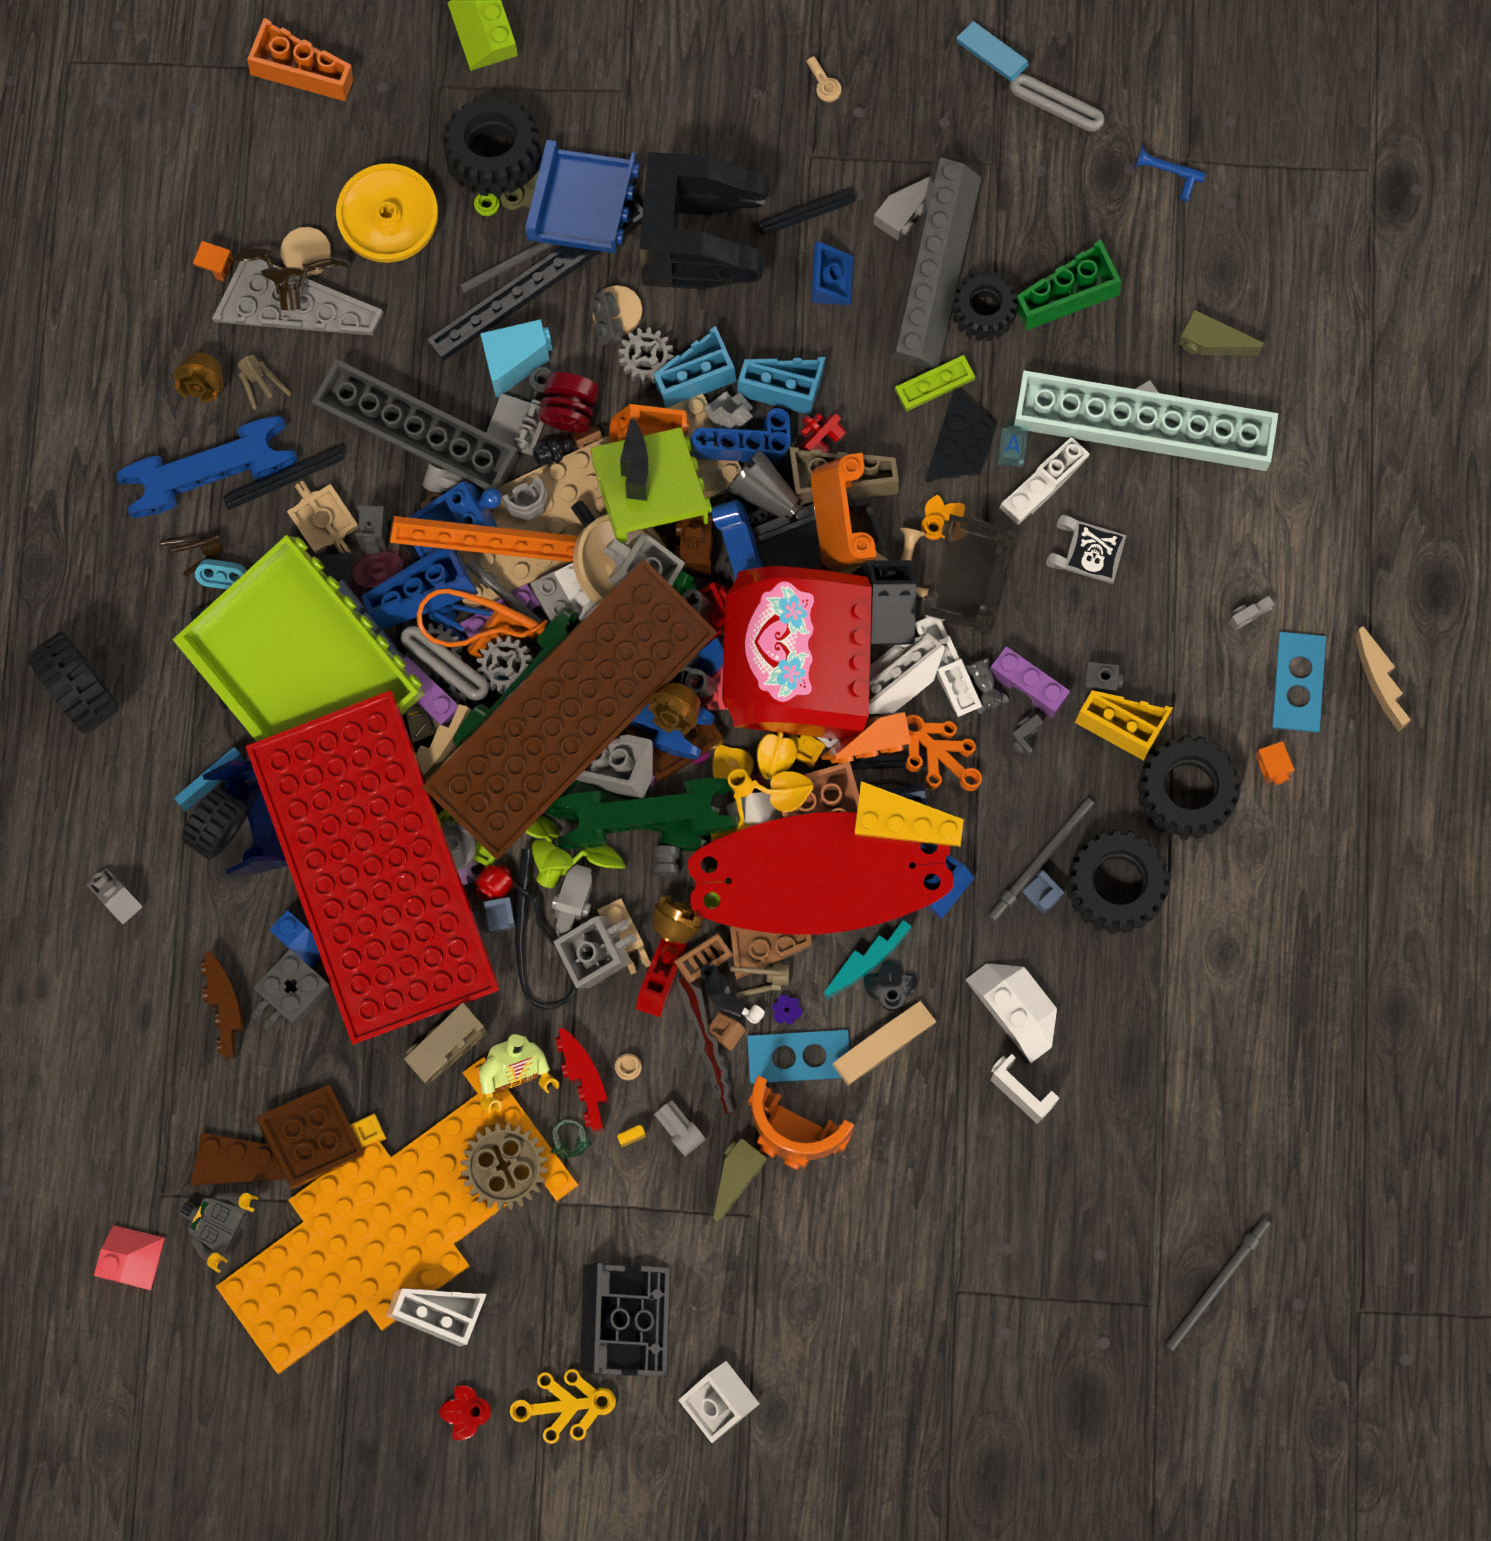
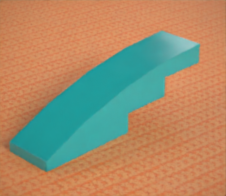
M903 920L888 941L879 935L864 956L855 950L825 990L823 997L828 1000L874 971L894 952L909 934L912 926Z

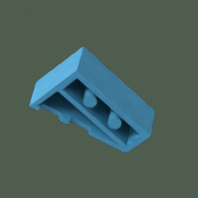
M716 326L710 329V333L699 342L696 340L692 343L691 348L681 356L677 355L654 373L656 389L665 408L737 382L734 365Z
M818 357L817 360L793 358L792 361L745 359L738 379L737 394L741 392L744 398L811 415L823 377L826 357Z

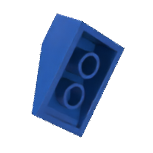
M921 843V850L925 854H933L937 850V847L933 844ZM950 855L946 857L945 863L953 875V888L943 898L925 907L941 919L974 880L973 875L965 865ZM911 862L909 864V867L911 869H914L916 867V864L914 862ZM928 874L925 876L924 886L927 889L936 890L940 886L941 881L938 875Z

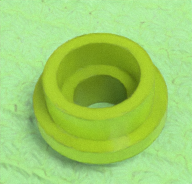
M479 193L474 200L475 209L482 216H491L499 209V199L494 194L482 196ZM484 202L491 203V206L488 208H485L482 205Z

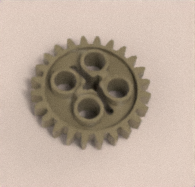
M496 1123L495 1131L493 1132L488 1127H485V1136L478 1132L476 1133L479 1140L477 1143L468 1141L472 1150H463V1153L469 1158L468 1160L461 1161V1165L468 1167V1170L461 1172V1175L470 1178L464 1183V1186H473L474 1188L469 1194L474 1196L479 1193L478 1203L481 1204L487 1199V1207L489 1209L492 1208L494 1203H497L499 1211H502L504 1204H507L512 1211L514 1202L524 1207L523 1199L525 1197L532 1202L533 1198L530 1193L532 1191L536 1193L541 1192L536 1186L537 1183H546L540 1177V1174L548 1173L547 1168L541 1167V1164L546 1163L548 1159L547 1157L539 1156L545 1149L544 1147L535 1148L539 1139L529 1140L530 1130L522 1135L520 1125L514 1131H511L510 1123L506 1124L505 1130H501L500 1125ZM510 1142L518 1144L519 1147L517 1153L512 1156L504 1153V1147ZM494 1145L499 1147L504 1161L507 1164L511 1163L508 1170L516 1185L514 1189L510 1187L505 1173L502 1170H497L501 1167V1164L493 1149ZM484 1154H491L494 1157V1161L489 1167L480 1165V1158ZM519 1167H527L530 1171L528 1178L525 1180L515 1178V1172ZM495 1178H502L505 1181V1186L501 1191L495 1192L491 1190L490 1185Z

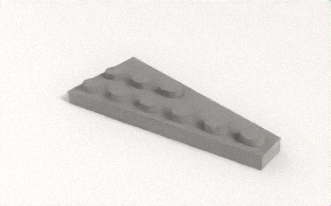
M259 259L247 262L240 261L212 318L215 323L373 336L384 313L379 308L307 278L304 280L303 293H300L301 308L297 310H281L279 294H277L275 283L261 274V270L268 269V265L265 261ZM295 276L289 279L288 282H296V286H298L300 276Z

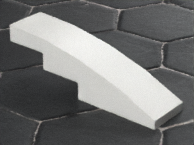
M938 613L916 622L915 630L918 637L929 633L945 648L936 675L957 717L982 707L962 659H959L952 640L947 635Z

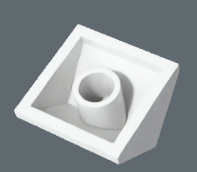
M759 792L740 798L744 815L743 825L753 826L783 818L782 811L775 809L770 802L772 794L768 795L764 792ZM735 801L727 805L726 808L728 815L737 817L739 822Z

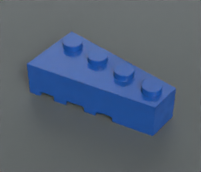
M438 548L361 597L370 616L384 630L417 617L421 601L427 594L437 589L449 588L474 595L478 594V591L464 560L458 552L452 549ZM438 594L426 603L422 615L465 598L451 594Z

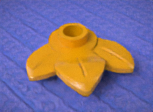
M939 495L932 497L926 503V517L921 523V531L926 534L925 537L930 540L943 538L951 542L964 538L967 527L960 522L964 516L965 505L963 503L944 505ZM935 524L938 526V530L931 531L929 526Z

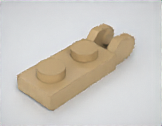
M622 899L598 909L599 915L609 916L613 925L628 919L630 926L618 933L622 940L628 935L635 934L637 941L626 947L625 950L627 954L638 951L643 965L646 967L650 966L651 962L643 948L644 944ZM633 961L627 966L631 975L636 973V966Z

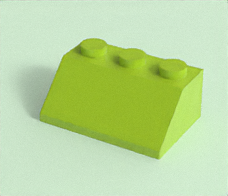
M450 0L448 2V7L470 71L518 56L516 42L501 0Z

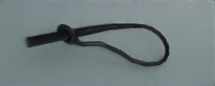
M521 849L518 884L512 883V886L517 890L515 948L520 985L526 999L533 1005L543 1009H555L570 1001L576 992V987L573 983L571 991L565 999L553 1004L538 1002L530 995L526 988L523 940L527 898L534 902L538 927L554 946L553 941L555 940L542 924L538 899L528 892L532 850Z

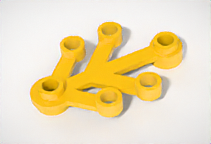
M570 1369L564 1375L565 1382L570 1386H576L588 1397L576 1399L557 1384L551 1374L544 1372L537 1378L539 1387L549 1390L561 1401L530 1405L524 1400H517L510 1407V1415L517 1422H526L534 1415L562 1412L553 1425L543 1432L544 1440L549 1444H554L559 1440L560 1432L578 1410L589 1409L580 1423L573 1425L570 1429L571 1437L574 1440L580 1441L586 1437L587 1429L598 1415H607L614 1409L616 1398L613 1392L607 1388L595 1389L581 1378L577 1370ZM574 1372L577 1374L576 1382L570 1383L567 1380L569 1373ZM543 1376L550 1377L551 1382L548 1386L541 1385L540 1380ZM601 1396L606 1397L608 1401L604 1407H600L597 1404V1400ZM520 1406H524L527 1410L523 1417H519L516 1413L517 1408ZM576 1427L583 1429L581 1437L574 1436L573 1431ZM550 1430L556 1432V1438L553 1441H549L546 1438V1434Z

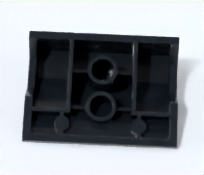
M603 1263L583 1265L580 1374L667 1377L670 1268L605 1265Z

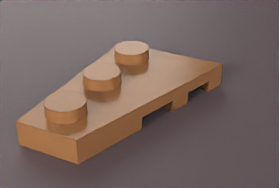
M730 927L735 967L765 968L812 947L811 935L774 934ZM735 972L736 980L751 973Z

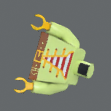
M514 1034L508 1038V1041L497 1044L490 1049L486 1061L479 1069L482 1094H485L480 1106L484 1111L491 1114L490 1108L492 1105L495 1111L500 1112L501 1102L493 1098V1094L538 1078V1075H541L539 1086L545 1092L549 1093L547 1085L550 1082L558 1089L559 1083L548 1073L550 1068L546 1057L535 1043H529L525 1036Z

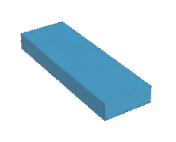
M974 21L956 38L958 44L1010 82L1029 66L1028 60Z
M235 747L232 748L174 799L186 812L244 763L245 760Z

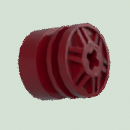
M551 372L547 376L544 387V394L548 397L541 400L542 408L538 411V419L550 427L567 432L579 433L589 431L591 426L590 419L593 418V411L589 407L596 405L600 390L599 386L594 381L580 375L567 372Z

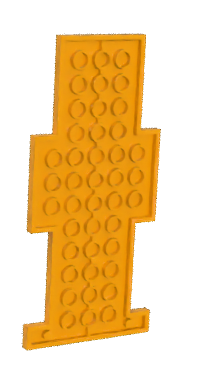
M484 1057L462 1072L477 1092V1095L394 1156L390 1157L378 1140L362 1148L364 1157L320 1176L288 1200L303 1222L216 1286L277 1374L282 1373L365 1310L369 1312L382 1331L397 1321L386 1316L396 1290L417 1289L437 1291L470 1267L455 1244L499 1212L497 1203H494L491 1209L487 1207V1199L481 1204L478 1203L480 1194L471 1196L469 1193L474 1187L464 1186V1183L470 1178L461 1175V1172L468 1170V1167L461 1165V1161L468 1160L469 1158L463 1153V1150H472L468 1141L477 1143L479 1140L476 1133L478 1132L485 1136V1127H488L493 1132L495 1131L496 1123L500 1125L501 1130H505L506 1124L510 1123L511 1131H514L520 1125L522 1135L530 1130L529 1140L539 1139L535 1148L544 1147L545 1151L539 1156L547 1157L548 1159L546 1163L541 1164V1167L548 1169V1173L540 1174V1177L546 1181L544 1185L556 1201H559L578 1187L576 1181L508 1089L493 1094V1098L501 1102L500 1112L495 1111L492 1105L490 1108L491 1114L481 1108L480 1103L485 1094H482L479 1069L486 1061ZM514 1142L506 1144L504 1153L508 1156L515 1155L519 1148L518 1144ZM494 1145L493 1149L501 1164V1167L497 1170H502L505 1173L510 1187L514 1189L516 1185L508 1170L511 1163L507 1164L504 1161L499 1147ZM491 1154L482 1155L479 1161L480 1165L483 1167L491 1166L494 1157ZM519 1167L515 1172V1178L525 1180L529 1176V1169L527 1167ZM495 1178L491 1182V1190L495 1192L501 1191L505 1186V1181L502 1178Z

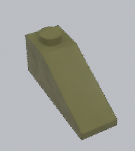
M1194 310L1179 342V345L1183 346V349L1191 354L1259 356L1264 344Z
M742 1138L738 1143L733 1141L724 1153L727 1157L723 1166L713 1221L716 1224L722 1220L767 1162V1158Z

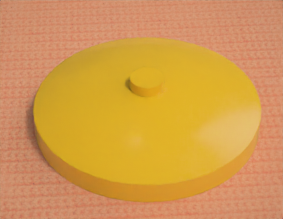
M378 164L361 170L346 183L337 201L336 219L344 241L354 252L375 262H398L412 257L428 244L437 227L438 206L431 186L419 173L398 164Z

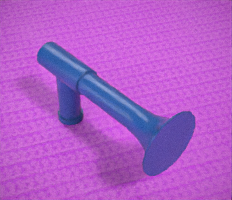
M1143 144L1139 149L1134 165V170L1139 166H1151L1186 178L1182 193L1179 196V199L1184 202H1190L1194 182L1203 183L1206 175L1205 172L1151 156L1144 150Z

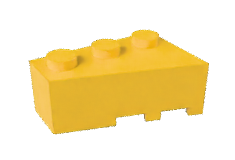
M1091 691L1075 723L1144 761L1173 707L1165 706L1162 708L1148 705L1149 702L1140 701L1139 703L1125 700L1121 696Z

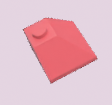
M113 1225L101 1248L94 1276L152 1290L166 1238Z

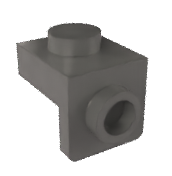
M1035 715L1032 719L1027 716L1017 724L1018 729L1011 736L1013 749L1017 754H1023L1026 758H1029L1033 752L1026 740L1038 732L1044 723L1038 715Z

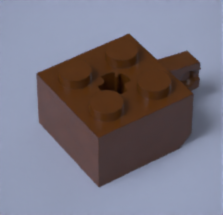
M708 514V524H704L702 516L677 521L676 536L677 543H680V545H675V556L685 562L681 570L692 577L711 578L714 542V520L712 515Z

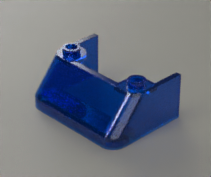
M229 761L203 775L204 780H223L228 794L237 800H244L255 848H250L244 852L243 862L226 869L227 875L259 874L288 866L251 761Z

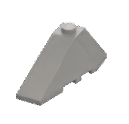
M621 735L620 738L614 739L576 780L619 795L642 799L653 777V742L646 738Z

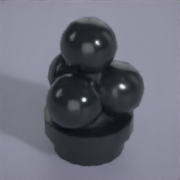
M564 437L560 441L554 438H547L544 442L538 443L537 447L532 448L537 464L542 467L546 464L550 466L553 465V462L558 463L562 461L564 457L563 452L572 451L574 441L569 437Z

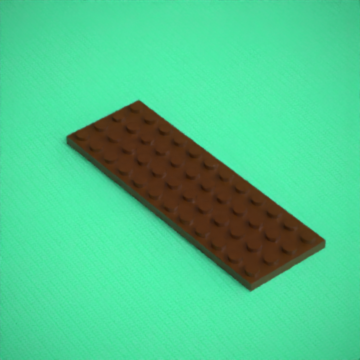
M642 558L421 787L498 860L650 703L651 697L663 689L717 632Z

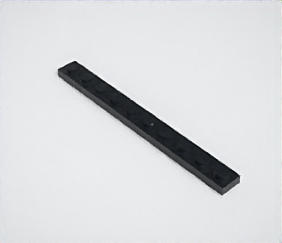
M635 199L629 200L630 217L628 223L624 222L623 225L625 235L642 224L643 208ZM561 246L428 338V344L439 358L445 361L481 336L480 333L487 332L602 251Z

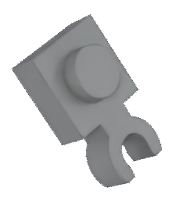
M1268 596L1249 607L1242 605L1232 612L1233 616L1229 624L1236 631L1257 619L1258 616L1273 609L1272 606L1275 604Z

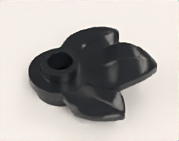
M887 961L881 966L878 976L864 977V987L867 994L871 998L880 1000L882 1007L889 1011H896L902 1008L906 997L912 994L917 986L915 974L903 975L900 967L892 961ZM891 994L897 995V998L891 1000L888 998V996Z

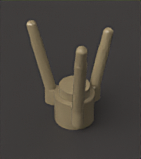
M255 355L246 356L238 363V368L241 371L239 377L244 384L253 410H256L257 406L248 380L250 382L257 381L267 397H272V393L261 378L263 372L288 396L292 395L291 391L266 367L263 361L259 362Z
M779 961L769 965L767 969L730 967L732 972L767 975V982L772 983L771 985L736 992L734 995L737 997L771 990L781 991V985L788 986L789 965H782V962Z

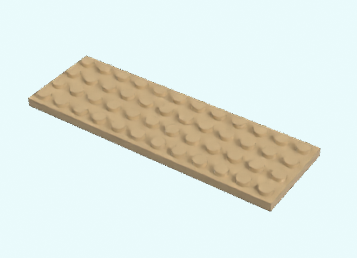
M703 394L668 407V409L686 411L689 431L684 437L688 436L689 440L693 432L698 428H716L708 419V414L703 409L708 405ZM609 435L600 441H595L582 449L564 456L562 461L558 463L553 462V465L550 466L546 464L502 485L498 489L501 495L508 494V496H512V490L522 483H527L529 486L533 483V479L539 476L548 491V501L544 514L527 521L512 517L502 499L501 504L497 508L489 509L499 528L579 536L584 526L571 509L573 504L582 500L595 519L607 515L592 465L591 447L609 444ZM721 442L723 446L730 448L727 442ZM696 459L698 465V472L696 474L697 477H702L705 492L702 493L704 498L708 497L709 500L728 492V486L737 478L742 470L738 461ZM458 551L465 565L473 559L487 572L491 571L497 577L496 580L509 592H513L525 584L529 586L530 583L572 563ZM468 569L478 591V594L475 595L493 601L501 599L492 589H486L480 583L481 580ZM462 599L465 606L479 609L485 607L470 600Z

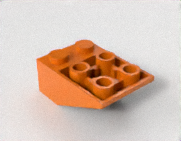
M905 712L868 718L863 732L839 740L821 756L822 760H831V764H840L854 761L853 756L856 759L878 756V750H880V753H892L903 750V745L911 743Z

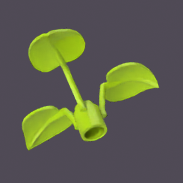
M541 815L525 831L533 837L545 838V840H535L533 842L532 853L539 870L536 880L546 888H555L560 876L566 875L567 871L583 856H586L589 862L597 866L625 869L626 867L621 857L608 845L581 850L572 859L566 851L552 844L551 837L557 838L560 832L556 824L545 816Z

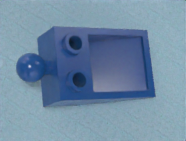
M463 481L408 518L498 527L489 509L497 508L501 504L502 495L495 488H488L481 495L477 485ZM414 545L420 559L438 549Z

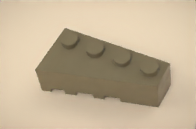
M789 447L794 492L799 498L797 504L799 506L814 504L811 487V474L813 470L820 465L846 456L848 453H823L822 450L815 449L803 451L799 450V448ZM863 454L864 472L859 479L852 481L851 489H846L851 498L860 499L898 494L899 480L896 459L894 457Z

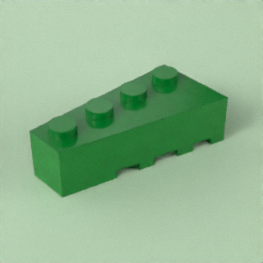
M1100 239L1094 243L1093 247L1086 252L1082 251L1076 255L1075 259L1065 266L1062 265L1057 268L1055 273L1046 279L1042 278L1017 295L1016 310L1026 331L1120 295L1121 279L1102 240Z

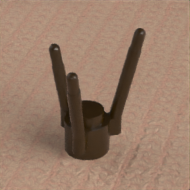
M209 532L203 535L159 542L161 546L188 543L170 548L169 553L201 547L203 555H209L203 560L219 559L218 553L224 551L218 532ZM200 562L186 570L183 575L188 576L195 572Z

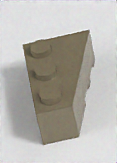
M462 1003L439 1026L430 1030L426 1035L427 1037L420 1044L416 1043L406 1052L408 1056L404 1060L424 1084L428 1086L488 1034L479 1020Z

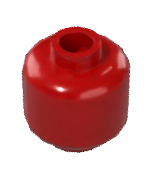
M493 864L486 865L474 881L477 897L484 902L504 898L512 888L513 883L509 869L501 864L497 866Z

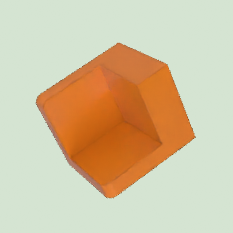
M202 241L193 263L197 267L212 271L215 279L225 282L233 260L228 261V257L232 253L228 249Z

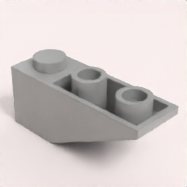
M929 177L889 195L875 213L874 225L897 241L903 234L907 236L914 226V219L917 215L921 217Z

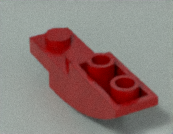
M560 1028L558 1029L560 1036L555 1037L558 1053L564 1052L566 1062L561 1063L564 1078H569L571 1084L582 1083V1085L577 1086L580 1102L586 1101L588 1111L583 1112L586 1128L592 1127L593 1133L604 1131L598 1105L608 1103L599 1073L580 1043L567 1030Z

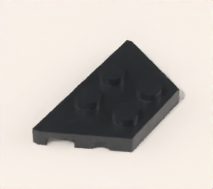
M954 388L927 472L926 482H934L935 479L948 477L949 479H954L962 475L973 476L982 473L996 423L958 389Z

